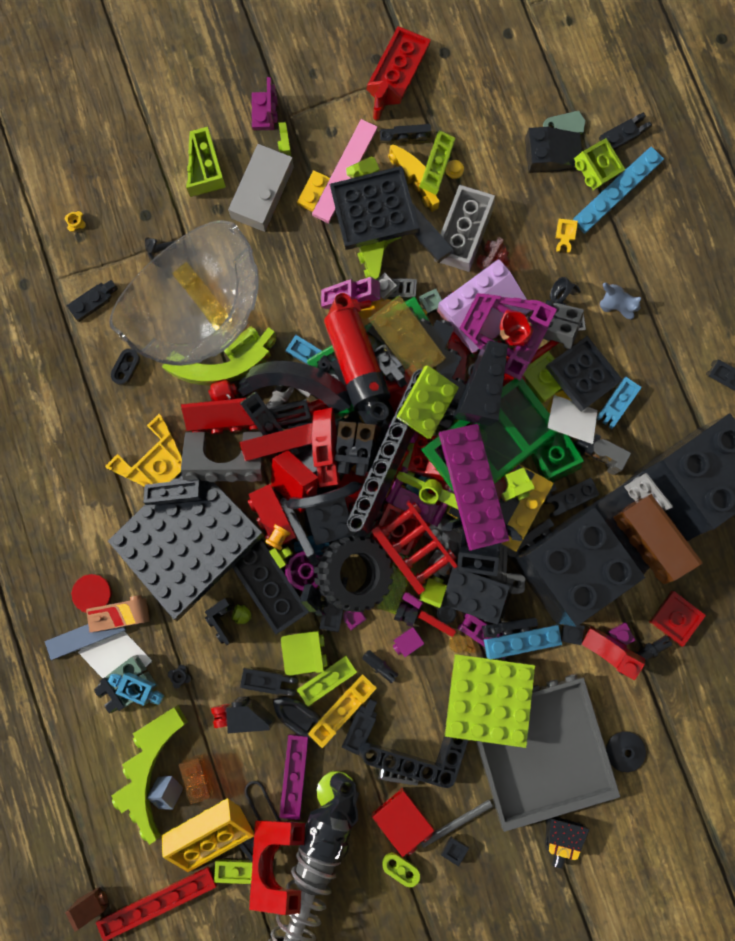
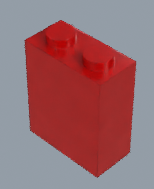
M289 450L272 458L271 486L287 501L292 497L303 498L317 495L318 477ZM300 508V509H297V510H298L300 513H302V512L305 511L306 509H305V508Z
M403 787L372 812V818L402 857L406 854L408 856L415 852L420 842H426L433 836V825Z

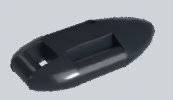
M289 697L274 699V710L280 721L299 736L308 737V740L313 741L308 735V729L313 722L317 724L321 717L297 699Z

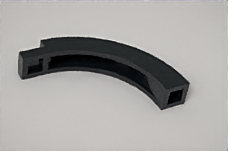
M272 361L252 367L247 376L240 381V386L236 391L243 397L262 387L281 385L301 389L314 395L329 406V408H334L335 414L350 408L352 405L346 386L341 381L316 367L292 361Z

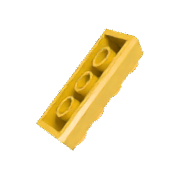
M226 799L163 834V858L186 872H190L254 837V832L240 806L230 799Z

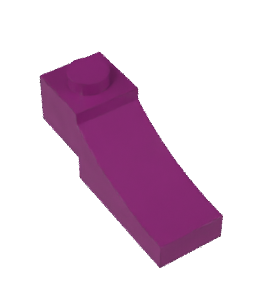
M373 277L357 282L350 279L322 289L321 307L324 309L331 308L335 296L339 293L348 294L351 299H357L358 302L380 300V282Z

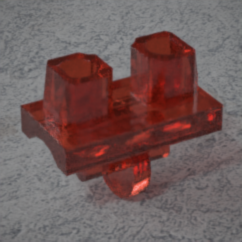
M498 237L497 241H487L485 251L490 254L488 257L483 255L478 257L476 261L478 267L484 270L498 259L505 266L510 264V259L507 257L509 252L506 251V246L503 244L504 239Z

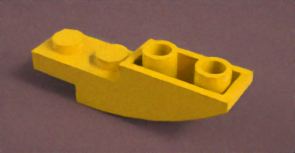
M394 144L391 145L390 153L388 154L390 162L393 165L395 164L396 167L402 166L407 185L413 182L415 190L417 192L420 191L425 207H429L431 212L437 210L440 202L437 196L419 187L426 167L409 152Z

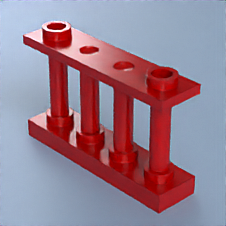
M408 500L406 501L409 507L408 510L385 527H379L376 523L372 527L371 532L416 592L421 594L425 591L423 586L425 580L449 562L455 569L457 565L454 561L457 558L451 550H445L419 515L422 511L416 502L411 504ZM415 515L421 525L398 542L394 541L391 543L387 538L390 535L389 533ZM427 531L433 540L411 557L403 559L399 554L401 549ZM436 547H439L445 556L421 574L417 573L415 575L411 570L413 564Z

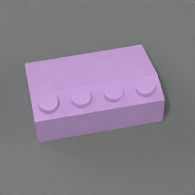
M499 259L439 302L437 312L444 320L452 324L451 327H454L455 334L472 354L477 352L479 348L459 328L477 293L527 300L511 272ZM504 304L505 306L517 312L524 313L525 315L532 311ZM492 308L480 333L492 340L500 334V323L504 313Z

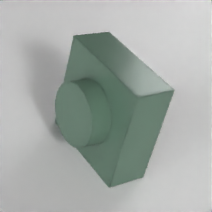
M437 289L419 296V300L427 315L438 310L439 302L442 299Z

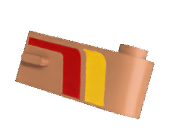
M142 595L132 596L130 601L86 609L90 633L150 622L146 598L142 599Z

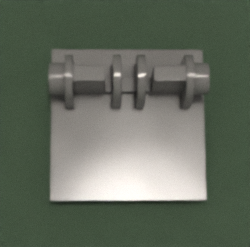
M647 473L636 477L632 482L624 486L629 496L635 501L652 494L664 511L673 507Z

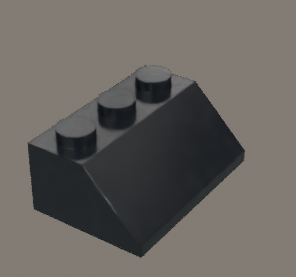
M249 696L237 697L226 708L228 734L267 731L276 722L275 717L255 699H249Z

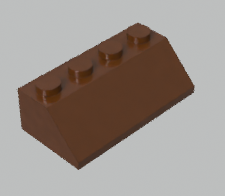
M652 494L629 504L613 517L617 522V526L623 530L629 538L631 545L637 549L643 561L649 565L655 577L662 584L677 580L703 563Z

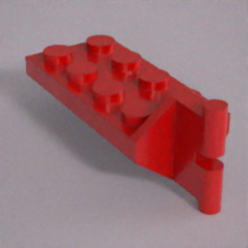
M399 26L396 28L367 84V91L375 98L374 120L378 121L386 105L401 103L430 46L431 39Z

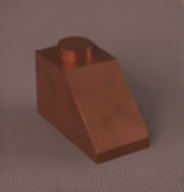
M98 887L76 900L65 912L74 932L104 912L108 907V897Z

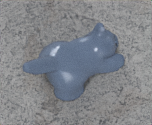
M603 283V289L606 291L604 299L600 301L601 309L605 312L615 309L620 311L626 319H633V312H637L641 308V297L629 295L619 285Z

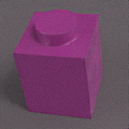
M413 627L393 639L395 642L393 648L398 655L403 654L404 657L424 644Z

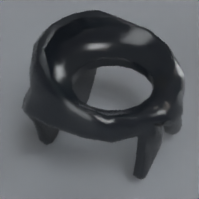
M561 277L554 283L550 292V299L552 303L567 305L563 301L568 295L581 293V290L577 284L572 283L567 277ZM562 290H565L563 295L559 299H557L559 293Z

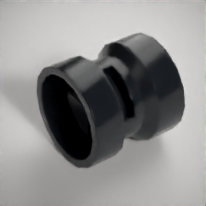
M400 602L394 620L398 622L403 621L406 625L412 627L419 609L415 607L410 608L406 603Z

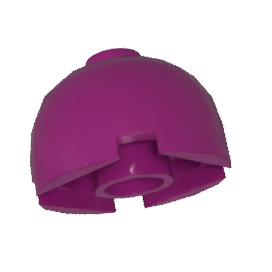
M299 551L294 553L287 560V565L285 566V575L293 587L302 591L306 584H312L316 588L318 585H315L314 579L318 578V575L314 573V567L305 552Z

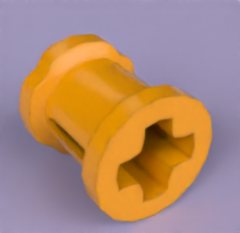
M275 524L272 535L265 542L281 550V545L285 538L291 533Z

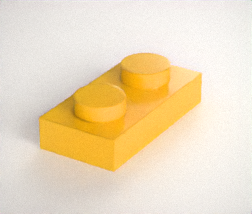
M313 170L297 201V205L313 212L330 178Z

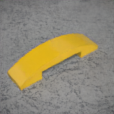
M362 674L317 722L308 735L323 748L377 688Z

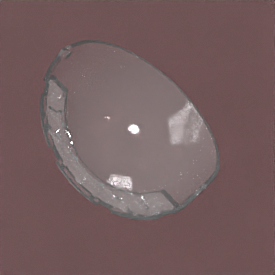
M224 220L207 223L182 236L148 263L123 291L110 315L109 323L111 329L133 350L144 357L163 364L190 365L218 355L228 348L248 324V317L251 311L254 310L257 300L258 269L254 262L253 250L249 242L235 223Z

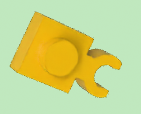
M558 219L555 239H561L556 247L557 252H560V247L564 245L567 247L566 253L569 254L571 251L569 240H575L578 221Z

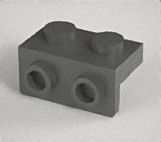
M444 513L438 527L431 524L429 528L447 551L451 550L457 557L461 546L463 527L455 528L452 531L441 530L443 525L453 520L450 515ZM426 531L424 536L432 541L433 539Z

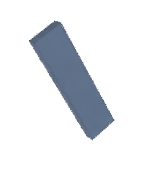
M87 624L47 640L45 644L50 659L54 660L124 632L127 629L126 626L90 633Z

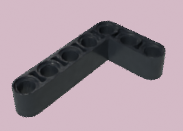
M444 735L436 762L373 743H364L359 749V755L369 766L442 788H450L456 781L468 740L458 739L453 741L452 737H445ZM374 750V755L371 758H366L367 752ZM453 753V758L447 761L448 755ZM388 756H393L392 761L385 764V759ZM411 761V766L408 769H404L405 763ZM429 767L428 773L422 775L424 768ZM447 772V777L441 780L442 774Z

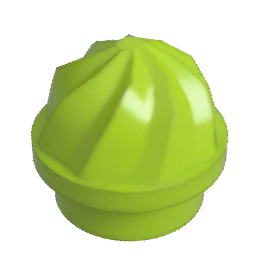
M236 605L231 619L236 624H245L251 619V612L245 605Z

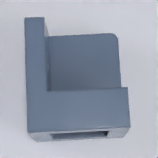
M172 776L158 777L147 798L158 809H173L183 787Z

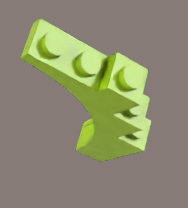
M178 705L133 733L134 743L138 748L142 749V752L122 764L124 775L132 782L111 795L113 798L112 803L117 810L123 813L129 809L131 820L137 823L142 839L147 841L149 845L160 836L153 819L150 800L147 798L150 793L152 771L165 743L178 729L188 722Z

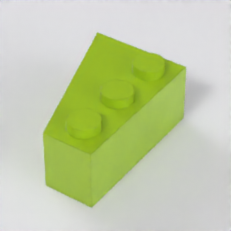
M208 126L190 131L189 163L187 166L188 180L186 183V189L190 197L225 188V182Z

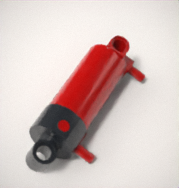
M339 293L335 296L329 313L324 319V324L343 374L353 408L357 411L366 410L365 421L367 424L379 427L389 414V409L384 403L390 399V392L398 391L402 388L397 383L387 385L362 321L361 309L371 308L372 302L370 300L358 302L357 299H351L348 294ZM373 412L378 413L380 417H376Z

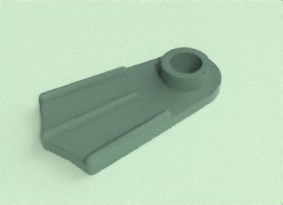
M574 111L547 118L543 123V127L552 125L553 128L582 134L586 120L582 117L580 111Z

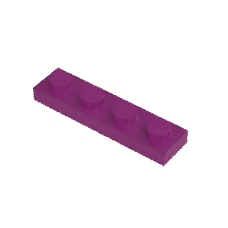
M288 734L279 818L300 819L308 737Z

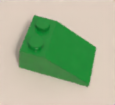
M541 419L521 429L520 432L530 446L550 429L545 421ZM560 432L531 454L540 475L551 482L560 480L580 470L584 462L569 436Z

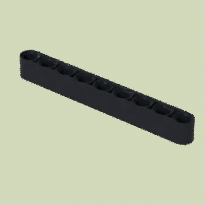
M423 369L417 370L412 375L347 521L349 530L358 536L364 537L370 533L415 432L413 428L396 417ZM400 432H403L400 437H397ZM395 449L394 453L392 455H389V453ZM386 468V471L381 474V471ZM378 486V489L373 492V489ZM370 504L369 509L365 510V507ZM362 522L361 527L357 529V525Z

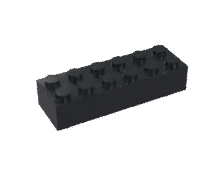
M261 538L232 568L277 635L310 612L300 603V594L288 581L285 571L279 568L269 552L271 550L264 539Z

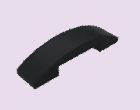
M254 392L240 402L263 436L283 431L257 392ZM297 448L289 450L294 456L300 454Z

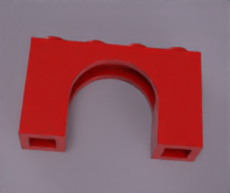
M255 821L249 910L281 915L300 914L302 891L283 888L276 882L273 874V859L275 853L282 845H304L305 823Z

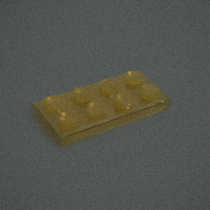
M400 295L368 318L411 378L417 370L423 369L425 366L434 368L446 359Z

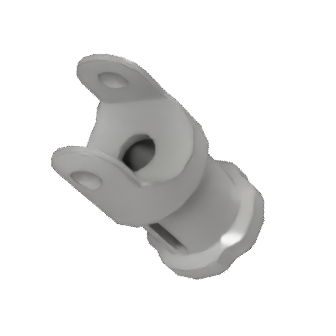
M277 385L272 392L273 396L265 405L268 409L283 405L293 393L294 387H289L286 392H280L283 386Z

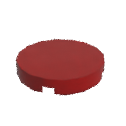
M96 574L82 576L73 585L71 592L72 601L76 608L82 612H86V609L108 605L112 596L109 582L104 577Z

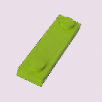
M440 130L438 131L419 185L420 188L435 195L437 194L456 139L455 137Z

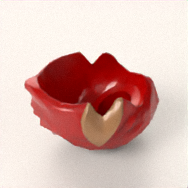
M506 310L500 323L502 339L512 346L520 347L526 345L534 331L532 323L524 313Z

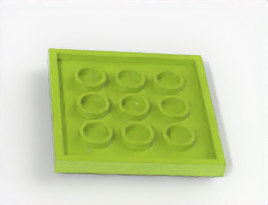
M454 654L445 737L526 748L535 665Z

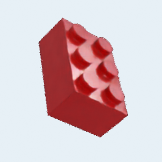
M271 484L248 494L250 497L248 503L252 511L257 512L259 515L256 520L260 528L266 530L268 534L265 536L266 539L270 538L276 524L291 533L289 536L287 535L281 547L298 540Z

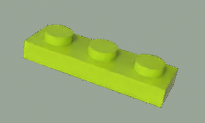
M344 656L324 670V672H321L299 687L297 691L306 705L309 706L356 674L357 671L348 657Z

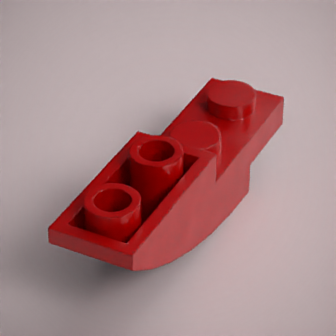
M334 408L314 411L313 462L314 467L317 468L320 488L340 485L338 462L334 461L337 445Z

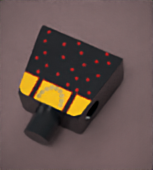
M560 817L547 819L545 848L548 853L554 854L552 862L554 867L564 869L566 858L578 859L589 832L585 824Z

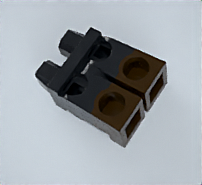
M339 421L336 455L334 461L338 462V473L350 475L351 465H357L355 475L368 476L376 456L377 440L381 434L380 427L372 424Z

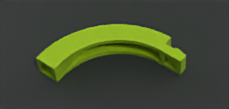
M268 327L249 351L227 363L216 365L198 364L188 361L173 352L162 368L172 376L192 384L211 386L212 383L222 380H228L231 383L247 376L252 367L267 361L271 356L267 348H271L274 345L276 335Z

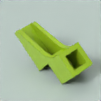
M401 237L360 247V253H357L360 264L364 263L366 270H364L366 278L373 277L376 280L380 278L383 254L386 247Z

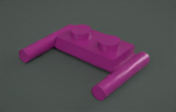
M403 466L400 472L407 474L408 468ZM396 478L386 501L404 511L409 509L406 501L409 500L411 504L416 502L422 511L419 513L422 519L438 527L448 504L441 502L440 506L435 503L426 504L420 499L419 495L401 487L403 482ZM449 488L447 489L448 492L454 494L453 490Z

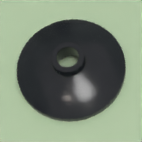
M622 731L614 734L606 746L610 764L621 772L637 770L641 767L646 757V748L643 741L632 732ZM629 749L631 754L627 757L625 756V751Z

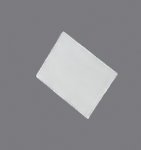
M554 395L548 428L593 444L597 410L587 407L580 412L572 401Z
M125 632L84 647L78 652L102 678L135 655L139 656L145 667L152 662Z

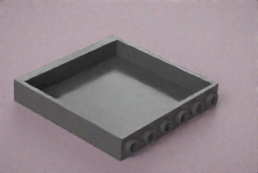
M577 674L566 676V680L560 682L558 680L546 682L547 686L540 688L539 685L533 686L526 748L476 741L499 822L504 832L620 797L584 678L577 676Z

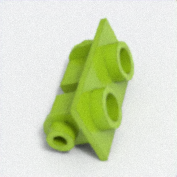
M250 326L221 349L232 361L249 351L260 339V336L255 328Z

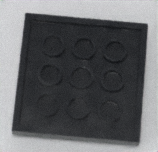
M402 166L329 184L345 250L420 232Z

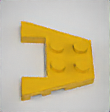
M160 414L147 425L160 438V441L133 467L118 454L105 467L144 487L146 484L170 482L181 473L182 455L164 418Z

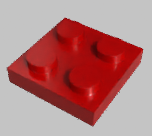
M671 591L649 623L683 647L706 615L675 591Z

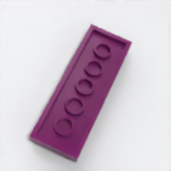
M478 424L440 432L439 437L469 551L509 541Z

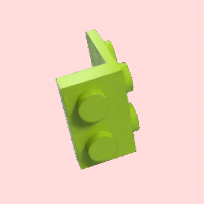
M319 631L281 637L286 675L324 672V667H327L328 664L326 654L323 655L322 647L325 646L324 636L320 635Z

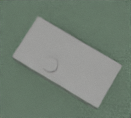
M257 144L228 209L231 219L261 231H266L294 168L292 157Z
M459 185L441 231V236L449 243L454 252L440 263L470 272L495 207V195Z

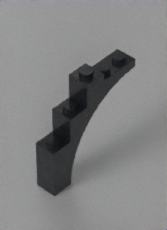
M398 310L395 321L408 328L420 339L432 358L435 370L459 387L453 399H461L467 382L460 378L455 380L452 377L462 357L459 356V352L453 349H445L454 331V327H451L452 324L446 320H436L434 326H431V322L421 318L418 320L413 317L414 315L406 310L401 312ZM448 407L447 411H456L458 407ZM447 418L441 420L438 426L447 430L454 419Z

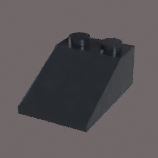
M552 127L528 128L525 137L528 173L577 170L574 158L582 152L580 133Z

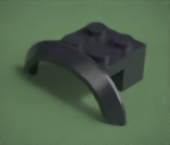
M353 481L344 487L327 493L303 498L292 497L288 500L286 506L290 509H306L316 545L355 535L354 532L347 527L350 512L347 508L345 497L359 491L362 488V484Z
M461 518L449 521L443 525L441 530L452 531L455 528L463 527ZM505 524L507 533L512 540L522 541V536L513 527ZM463 528L457 571L497 576L501 543L469 551Z

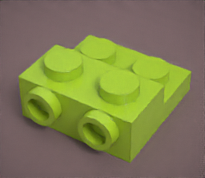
M607 138L582 151L574 158L575 167L577 170L582 171L585 176L586 185L593 190L625 170Z

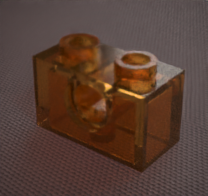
M200 754L183 760L179 764L190 805L209 799L214 791L203 755Z

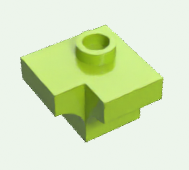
M524 468L504 476L507 488L501 494V498L504 503L517 497L519 500L530 496L529 492L535 488Z

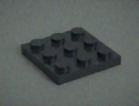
M588 336L545 366L580 412L623 380Z

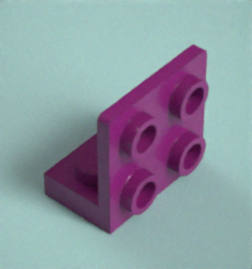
M267 77V92H252V130H274V123H278L275 84H272L271 77Z

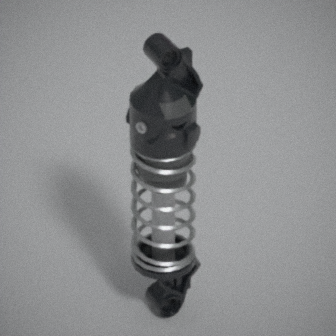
M341 772L334 774L330 780L334 799L321 808L310 812L307 824L305 825L304 845L299 846V852L296 855L299 862L291 870L294 880L286 885V888L290 889L291 884L295 883L298 889L302 891L300 914L289 915L291 917L289 925H283L280 922L281 914H277L276 921L279 926L272 929V938L268 941H316L315 935L305 929V925L314 927L321 925L320 919L311 914L310 910L322 911L326 909V905L315 898V895H328L331 893L327 884L331 882V879L336 878L334 873L335 866L341 864L342 858H345L347 855L349 836L352 827L358 821L356 802L359 792L356 791L354 781ZM313 902H315V903H317V904H319V905H321V906H315V905H312V904H313ZM309 917L315 920L316 922L307 921V919ZM279 929H282L286 933L285 937L274 935L275 932ZM303 933H306L312 938L302 937Z

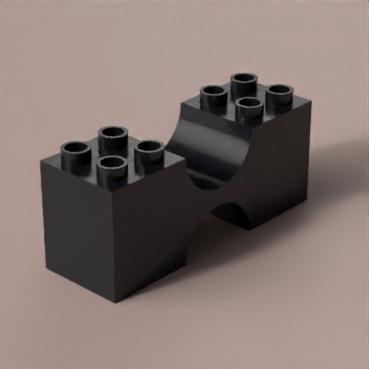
M731 413L694 430L634 472L635 474L613 491L565 520L546 536L541 537L533 545L521 551L518 556L511 558L555 623L577 627L646 578L644 574L650 568L649 565L643 561L640 553L631 545L629 538L617 526V522L613 518L629 504L635 502L629 496L624 486L632 482L636 477L647 473L673 506L664 512L686 541L715 529L735 515V419Z

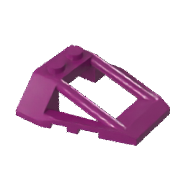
M477 293L459 329L480 350L489 340L494 341L480 333L492 308L502 313H505L506 310L515 311L504 305L506 304L534 311L529 318L534 330L530 341L524 346H517L515 351L507 348L509 360L505 364L504 373L521 380L537 352L557 309L537 300H524L521 298Z

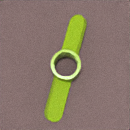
M404 472L398 473L397 478L400 481L420 490L419 497L424 503L434 504L439 500L458 509L455 494L442 489V485L437 480L430 479L423 482ZM426 489H432L436 495L429 494Z

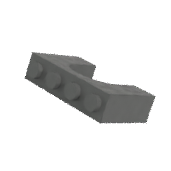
M185 432L181 462L183 480L189 481L199 478L201 481L209 482L262 481L263 457L245 462L241 450L239 456L227 463H215L206 458L207 441L205 432ZM243 432V441L263 435L261 432Z

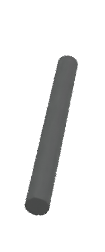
M490 800L485 801L433 832V836L428 841L421 842L423 848L492 808Z

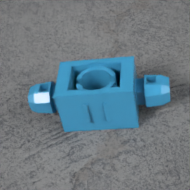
M114 673L109 677L108 682L114 687L119 686L115 694L143 706L149 700L150 703L161 704L164 698L161 692L157 690L154 692L155 683L134 674L126 673L122 678V675ZM135 683L139 685L140 691L144 692L135 694L130 685Z

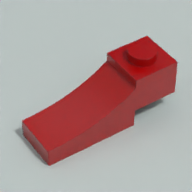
M592 626L582 640L581 645L601 656L617 669L616 671L633 680L637 678L645 665L644 657L627 649V645Z

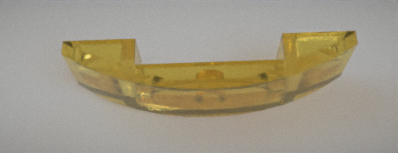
M185 262L172 273L217 332L232 320L188 262Z

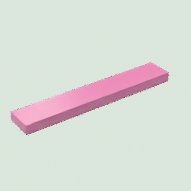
M362 119L360 120L312 212V216L328 224L330 223L336 209L329 184L351 179L347 176L346 168L362 161L377 132V126Z

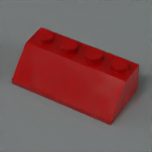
M246 398L181 404L187 432L222 434L226 430L237 433L247 428L250 431H257L259 429L240 404Z

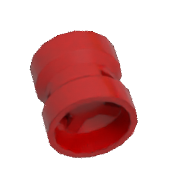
M230 704L211 707V713L215 719L213 721L214 728L227 726L226 708Z

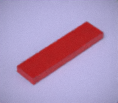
M313 423L240 442L245 462L312 444Z

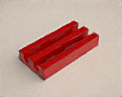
M420 611L417 616L451 637L456 633L455 629L424 611Z

